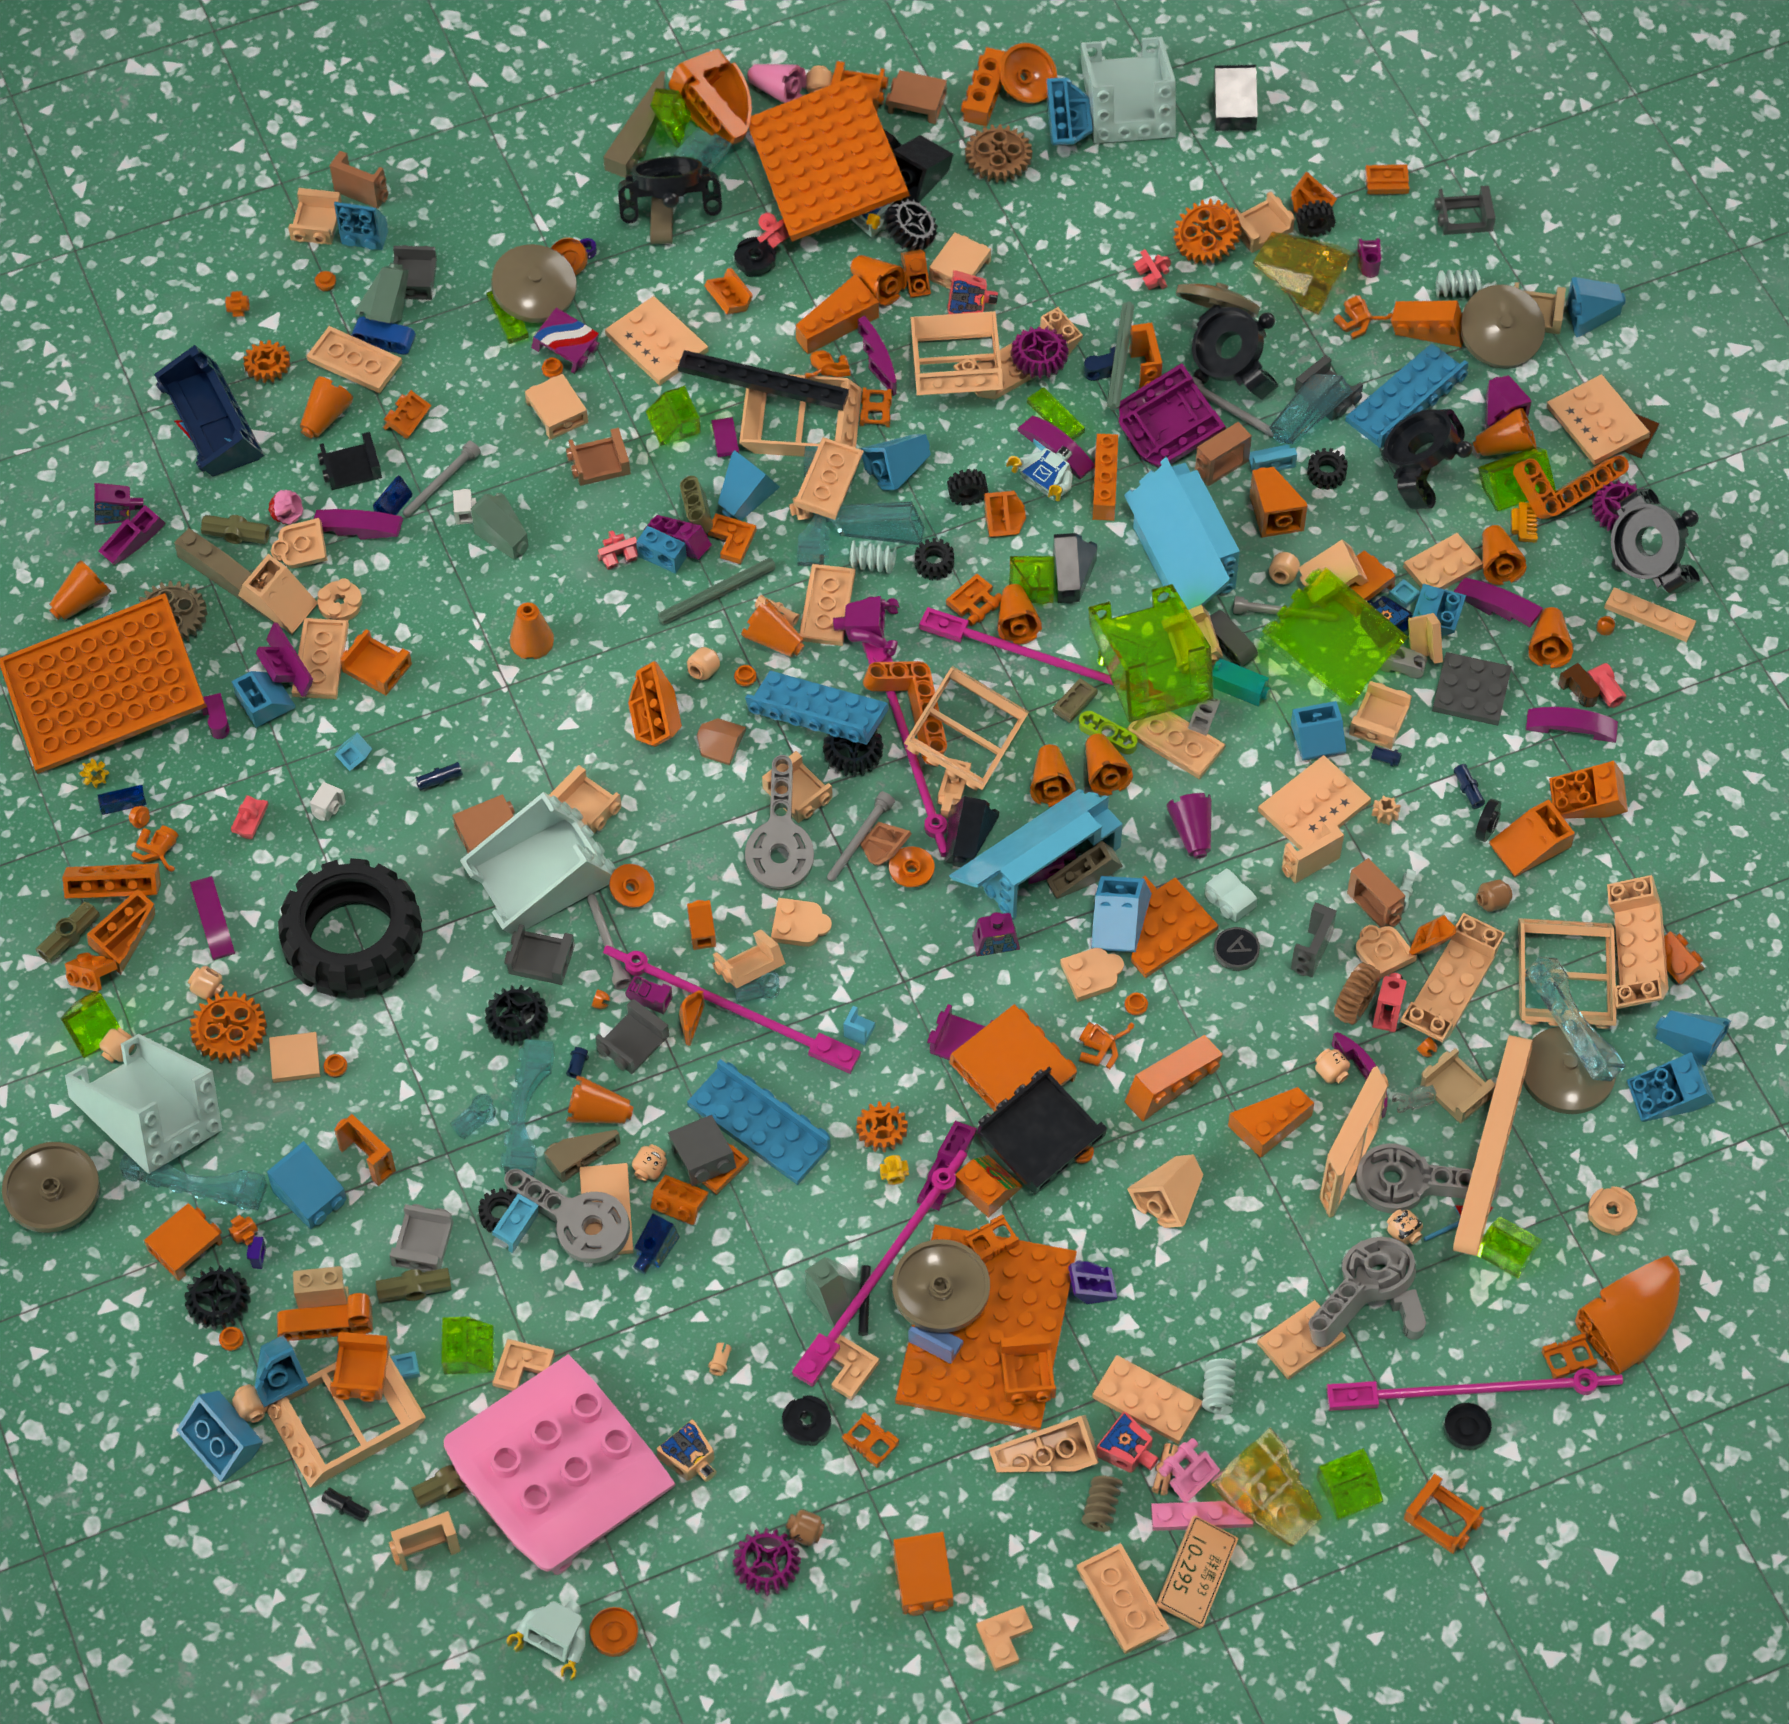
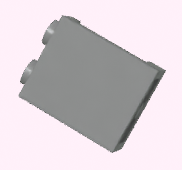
M419 1204L405 1205V1216L395 1248L392 1247L390 1253L392 1266L410 1270L417 1269L422 1272L441 1269L454 1224L452 1214L441 1208L433 1210Z

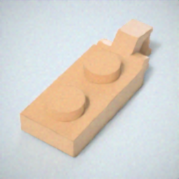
M949 758L970 771L971 763ZM946 771L938 793V804H942L941 815L949 818V811L962 799L966 780L961 777L956 779L947 774Z

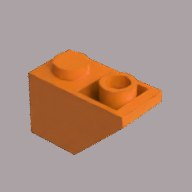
M915 250L901 253L902 266L907 272L908 277L907 289L909 296L916 297L931 294L925 252L923 250Z
M696 900L688 903V920L693 950L716 947L710 900Z

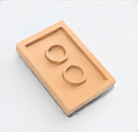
M1456 533L1405 561L1403 567L1421 589L1423 584L1446 589L1464 579V577L1482 569L1483 562L1461 536Z
M1316 1300L1257 1341L1260 1348L1287 1380L1345 1340L1346 1336L1341 1331L1328 1346L1319 1347L1312 1342L1309 1320L1321 1307Z

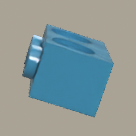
M647 526L636 541L638 557L675 574L687 558L685 542Z

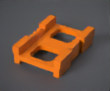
M863 388L860 426H864L865 423L886 424V427H890L891 389L869 390ZM882 394L884 395V400L881 403L870 402V395ZM870 411H880L883 413L882 419L870 420L868 413Z
M1003 1214L990 1220V1224L987 1223L981 1226L980 1229L975 1228L964 1234L965 1242H968L971 1249L980 1256L984 1263L992 1260L993 1255L996 1256L997 1253L1004 1252V1249L1009 1251L1019 1245V1238L1015 1235ZM1000 1226H1005L1011 1234L1010 1237L1003 1241L998 1240L993 1232L994 1229ZM979 1237H985L990 1245L989 1248L982 1252L977 1251L972 1243Z
M1585 1333L1571 1337L1570 1340L1558 1343V1345L1555 1342L1542 1347V1355L1547 1361L1553 1379L1564 1378L1569 1373L1572 1374L1584 1368L1592 1369L1598 1365L1597 1359H1594L1587 1344ZM1582 1346L1586 1349L1589 1359L1578 1362L1572 1350ZM1562 1354L1567 1366L1555 1369L1549 1357Z
M864 1412L860 1420L847 1434L845 1433L842 1436V1439L851 1448H856V1451H859L860 1454L863 1453V1457H866V1460L878 1468L893 1449L899 1445V1439L889 1431L885 1433L881 1427L875 1425L876 1421ZM860 1425H863L871 1432L862 1442L852 1436V1433ZM879 1440H882L889 1446V1449L881 1457L871 1451V1448Z

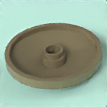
M535 244L517 246L504 253L496 262L491 279L492 292L499 306L512 317L531 323L545 322L556 307L566 312L574 300L577 284L575 272L564 256L549 247Z
M1198 283L1179 284L1176 290L1178 297L1209 309L1214 304L1220 305L1221 308L1236 307L1246 311L1254 318L1258 317L1260 307L1253 301L1229 290V286L1222 283H1216V286Z
M1491 285L1476 292L1466 303L1460 318V333L1466 348L1482 363L1495 368H1513L1530 360L1538 351L1545 335V321L1540 307L1526 292L1509 285Z
M1558 1026L1547 1029L1532 1039L1531 1055L1523 1083L1528 1093L1539 1104L1558 1113L1580 1114L1597 1108L1609 1097L1616 1080V1062L1609 1047L1598 1036L1582 1028Z
M64 1142L41 1143L25 1150L10 1164L2 1183L3 1200L11 1217L21 1226L43 1233L62 1231L79 1223L93 1209L100 1191L99 1174L92 1159L82 1149Z
M944 1239L926 1241L911 1248L898 1262L892 1280L893 1298L900 1313L914 1326L934 1333L954 1332L970 1325L984 1311L990 1294L989 1273L980 1256L966 1245Z

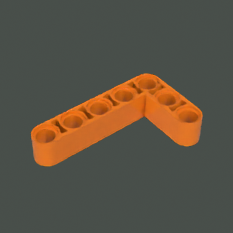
M1624 456L1612 457L1556 491L1552 488L1540 464L1535 459H1527L1517 463L1513 468V474L1537 517L1547 519L1562 513L1601 489L1603 485H1607L1610 481L1612 482L1628 471L1629 463ZM1613 463L1616 464L1617 471L1614 469ZM1525 466H1527L1529 474L1525 472ZM1597 473L1600 475V481L1597 479ZM1580 483L1583 485L1584 491L1580 489ZM1535 485L1539 487V493H1537ZM1563 494H1565L1567 497L1566 502L1563 499ZM1546 504L1550 507V512L1547 511Z
M920 661L874 662L869 665L863 679L864 687L870 691H908L915 724L935 694L930 668L926 663ZM938 702L933 707L937 711H939ZM929 714L917 733L918 740L944 755L947 749V742L943 724L940 720ZM922 754L923 760L927 764L932 765L926 761L927 757Z

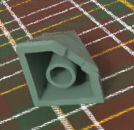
M390 263V266L382 267L356 308L355 314L363 315V313H366L365 318L386 323L402 320L409 269L402 268L403 265L398 263Z
M496 493L495 496L485 494L471 508L474 533L515 560L519 555L524 554L529 546L527 533L504 494Z
M824 1257L805 1270L806 1293L833 1328L859 1292L860 1283L846 1266Z

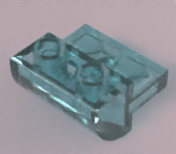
M697 128L673 156L698 159L702 162L703 167H709V171H711L730 151L732 144L716 133L711 136L702 129Z

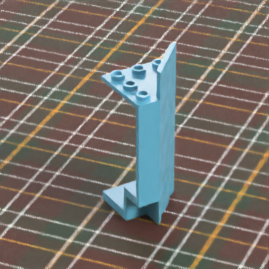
M1165 457L1160 462L1162 464L1160 468L1155 472L1151 470L1139 481L1141 485L1137 489L1129 490L1124 496L1134 514L1133 528L1174 609L1181 607L1183 612L1201 604L1204 606L1215 595L1226 594L1236 589L1240 551L1197 470L1190 472L1186 463L1172 467L1167 457Z
M1078 789L949 876L953 881L976 888L982 885L987 896L991 899L994 898L998 903L1002 913H1011L1014 920L1017 917L1019 884L1086 839L1093 846L1103 840L1116 851L1121 847L1122 823L1108 809L1109 796L1104 795L1100 798L1097 793L1088 792L1085 794L1083 790Z

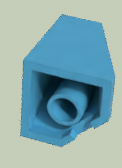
M1578 277L1571 279L1566 306L1575 337H1581L1621 315L1622 306L1625 305V295L1621 293L1618 284Z
M913 434L860 448V450H863L862 459L865 470L869 475L874 474L879 480L877 484L882 490L898 489L931 455L926 434Z
M734 450L730 458L718 504L724 508L722 510L724 515L730 518L735 517L742 521L780 486Z
M1670 1010L1666 1018L1662 1016L1656 1024L1655 1028L1658 1032L1655 1039L1684 1055L1692 1052L1700 1060L1701 1064L1706 1066L1727 1034L1731 1020Z
M284 1335L261 1346L255 1389L264 1407L309 1385L296 1354Z

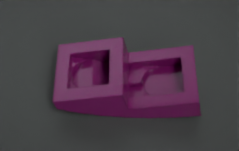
M733 417L711 420L717 456H731L734 450L739 453Z

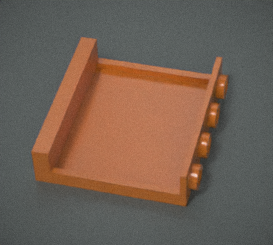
M1015 1004L952 1052L949 1061L994 1112L1002 1100L1005 1098L1010 1100L1014 1096V1091L1022 1084L1028 1085L1032 1081V1076L1040 1069L1045 1071L1050 1066L1052 1068L1050 1074L1061 1086L1069 1080L1073 1082L1077 1074L1075 1064L1070 1059L1066 1060L1061 1054L1059 1047L1054 1042H1050L1045 1037L1044 1031L1038 1025L1035 1026L1029 1020L1028 1014L1023 1009H1019Z

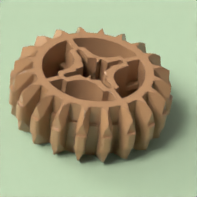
M1364 962L1355 967L1337 999L1334 1009L1335 1017L1351 1025L1360 1020L1378 987L1381 977L1380 970Z

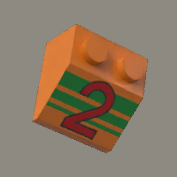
M989 1155L972 1159L955 1174V1188L988 1218L1022 1188V1185Z

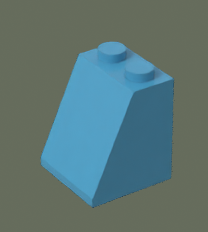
M304 1141L267 1171L273 1193L310 1230L315 1225L322 1224L327 1215L333 1210L341 1208L347 1199L342 1185Z

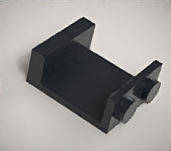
M370 432L362 433L363 444L326 453L324 443L319 444L321 453H317L320 466H325L326 470H322L325 483H330L331 490L382 478L380 464Z

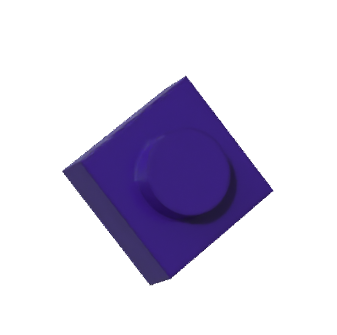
M254 1236L252 1245H248L247 1259H250L254 1269H262L267 1248L263 1237Z

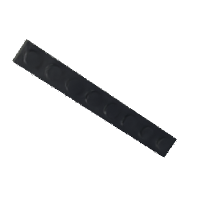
M684 350L678 365V372L841 411L844 410L849 396V389L687 350Z

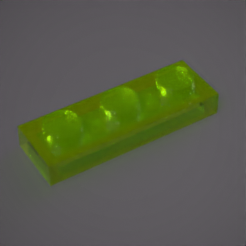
M492 291L486 292L489 304L508 343L512 344L529 338L523 321L506 313L495 300Z
M1044 387L1027 397V403L1044 420L1059 428L1072 440L1085 433V427Z

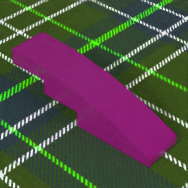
M866 316L858 319V333L863 337V350L868 355L869 369L887 390L891 389L892 396H895L897 394V381L892 361L878 332Z
M323 509L316 510L314 519L319 518L321 520L323 532L334 531L337 536L357 535L360 540L398 537L403 522L402 516L364 510Z
M1464 577L1453 591L1466 595L1465 602L1489 616L1494 612L1509 622L1514 618L1528 627L1534 624L1543 610L1539 605L1517 594Z
M955 1120L938 1151L937 1159L928 1173L927 1181L918 1195L917 1203L922 1204L932 1190V1175L937 1169L947 1168L959 1150L968 1153L977 1128ZM942 1176L940 1178V1180L942 1181L948 1179L946 1176ZM941 1193L931 1208L939 1211L948 1193Z

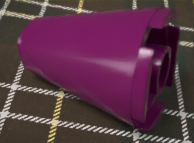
M1192 793L1180 796V801L1174 803V799L1170 800L1167 803V811L1188 855L1194 856V859L1206 857L1207 853L1211 851V795L1208 794L1205 797V793Z

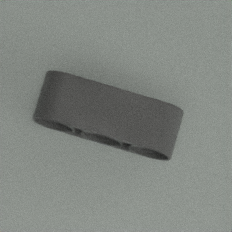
M1218 610L1210 615L1221 651L1232 663L1242 667L1258 656L1255 645L1222 610Z

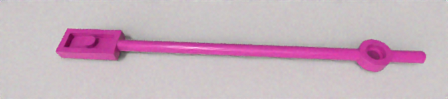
M927 607L919 623L920 630L960 643L963 636L1131 691L1132 698L1138 702H1146L1152 698L1173 705L1175 696L1154 690L1153 684L1147 679H1137L1134 682L1126 681L969 629L968 620Z
M862 642L869 665L874 662H893L891 656L884 654V648H878L870 643ZM886 691L904 744L909 736V731L896 692ZM904 744L928 816L924 822L925 833L929 837L935 838L941 857H945L946 841L944 835L947 832V821L942 815L936 814L917 755L907 750L908 745Z
M606 945L604 948V954L625 963V969L629 974L638 976L648 973L692 994L701 990L704 993L705 1000L810 1047L808 1051L809 1056L848 1074H851L861 1056V1051L822 1033H818L817 1037L813 1039L648 964L647 956L641 951H632L626 954L609 945ZM634 959L640 960V962L634 963L632 961Z
M959 1150L947 1168H939L933 1173L932 1190L826 1337L821 1333L817 1335L792 1370L793 1376L811 1387L816 1384L840 1350V1345L835 1342L938 1196L941 1193H949L955 1188V1173L968 1156L966 1152ZM942 1176H946L948 1178L945 1181L940 1180Z
M1584 1368L1578 1370L1574 1378L1377 1390L1376 1381L1327 1384L1326 1390L1329 1411L1378 1408L1379 1399L1574 1388L1579 1394L1590 1395L1596 1390L1597 1386L1622 1385L1623 1376H1597L1594 1371ZM1586 1381L1589 1386H1583L1581 1382Z

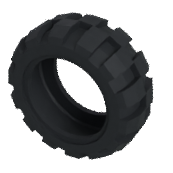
M350 858L349 864L340 865L338 860L322 864V870L316 874L309 871L297 881V892L290 890L281 907L282 916L278 920V932L287 964L293 968L294 975L309 987L316 984L317 992L336 998L339 992L347 993L349 999L366 997L365 991L376 988L379 993L394 984L393 977L397 974L403 977L415 962L414 954H417L421 949L423 938L420 909L417 905L415 894L408 883L401 878L398 879L396 872L379 863L375 868L370 867V863L366 859ZM343 905H370L381 910L390 918L389 926L380 940L371 947L359 952L349 954L331 952L323 949L311 939L314 928L319 920L331 910Z

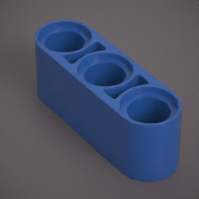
M359 317L351 336L382 350L405 355L409 353L416 333L407 326Z

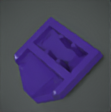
M1079 1260L1068 1266L1074 1296L1087 1305L1113 1301L1118 1298L1111 1268H1104L1092 1262Z

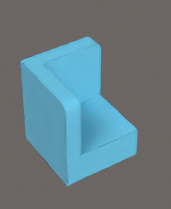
M357 732L339 747L335 755L350 771L366 759L372 748Z
M853 1006L843 1024L844 1037L866 1045L875 1028V1022L858 1016V1007Z

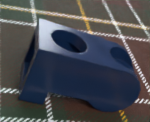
M1111 347L1108 354L1101 356L1092 355L1085 359L1084 376L1086 379L1096 381L1111 377L1115 347Z

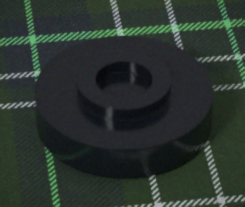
M1492 798L1485 805L1476 828V839L1486 842L1495 831L1500 819L1501 801Z
M1460 1403L1453 1406L1448 1411L1444 1421L1446 1438L1452 1445L1463 1450H1474L1483 1446L1489 1439L1492 1429L1488 1413L1474 1403Z

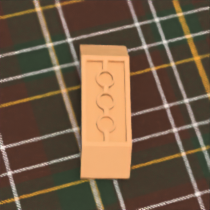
M1059 307L1041 316V329H1045L1048 326L1049 331L1056 329L1057 334H1062L1063 339L1067 342L1070 354L1083 338V334ZM1012 343L1000 349L1003 390L975 392L978 397L996 400L1031 380L1030 374L1024 376L1022 370L1017 371L1016 365H1013L1011 356ZM970 356L954 365L953 368L955 371L995 368L994 360L976 362Z
M1652 875L1607 884L1608 903L1615 914L1620 982V985L1615 986L1616 1007L1620 1009L1663 1000L1668 991L1662 906Z
M1465 913L1462 914L1455 926L1456 934L1451 938L1414 1003L1411 1002L1400 1020V1022L1441 1042H1444L1452 1034L1489 970L1505 935V932Z

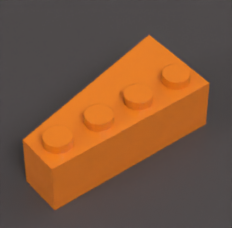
M855 274L796 324V341L808 355L858 329V319L866 316L870 322L879 318V301Z
M1203 1035L1136 1074L1125 1103L1144 1122L1205 1076L1216 1072L1220 1067L1219 1063L1223 1054L1206 1035Z

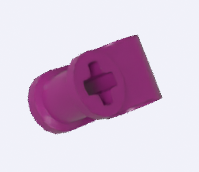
M1359 238L1357 249L1361 273L1368 278L1376 277L1379 274L1381 264L1380 238L1375 240H1362V238Z

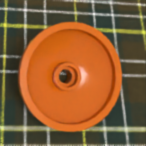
M1019 43L1012 46L1004 53L999 64V76L1003 87L1013 98L1023 103L1034 104L1047 98V78H1057L1056 66L1051 56L1041 47L1031 43Z

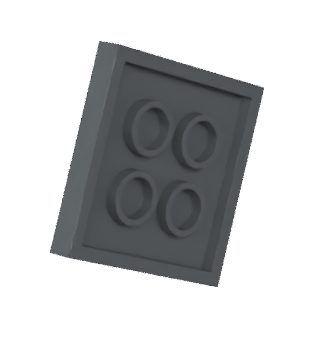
M1446 652L1432 711L1498 726L1512 666Z

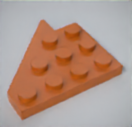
M1146 876L1142 877L1145 879L1152 894L1136 952H1132L1131 963L1145 978L1218 930L1219 925L1176 877L1158 889Z

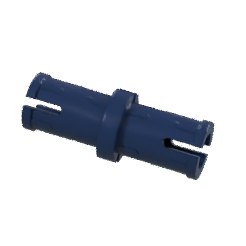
M456 762L440 769L438 767L434 768V771L415 777L419 790L422 791L437 784L443 785L445 781L462 776L463 773L460 764Z
M1466 764L1458 765L1454 768L1453 772L1461 784L1460 789L1462 793L1466 794L1473 809L1482 807L1485 804V799H1483L1478 789L1477 780L1472 778Z

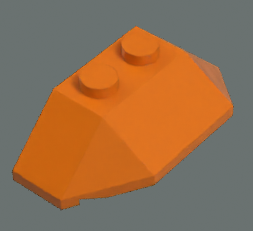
M653 661L636 671V680L632 686L628 704L636 740L656 747L672 738L682 727L675 690L658 663Z

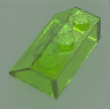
M1536 447L1477 467L1482 488L1496 511L1528 501L1513 474L1514 466L1524 460L1535 459L1540 464L1552 488L1556 491L1546 449ZM1525 466V472L1529 474V470L1527 466ZM1535 485V489L1539 493V487Z

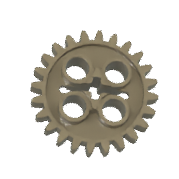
M169 581L168 586L160 582V588L157 589L155 586H152L153 592L144 591L146 598L139 597L141 603L165 593L182 639L185 638L187 641H190V634L197 636L196 629L202 630V623H206L205 615H207L205 600H203L201 593H197L195 587L190 589L188 583L182 587L181 581H178L176 586H173L172 581Z

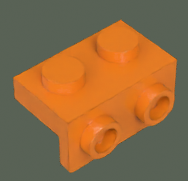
M732 268L726 270L724 277L709 279L704 285L726 314L747 311L753 294Z
M1670 931L1664 936L1667 971L1680 985L1697 970L1703 971L1705 969L1701 964L1704 961L1703 958L1695 950L1691 952L1687 948L1689 942L1680 933L1676 935Z
M88 952L77 955L76 959L65 963L66 978L71 986L98 992L102 990L99 977L116 970V960L105 958V956L91 955Z

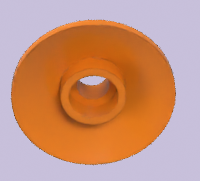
M914 846L899 849L889 861V873L892 879L904 887L913 888L924 885L932 878L935 870L932 856L926 850ZM914 869L915 872H908V870Z
M621 865L615 869L610 877L609 887L611 894L616 901L626 907H641L647 904L654 894L652 876L639 865ZM626 886H631L633 891H629Z

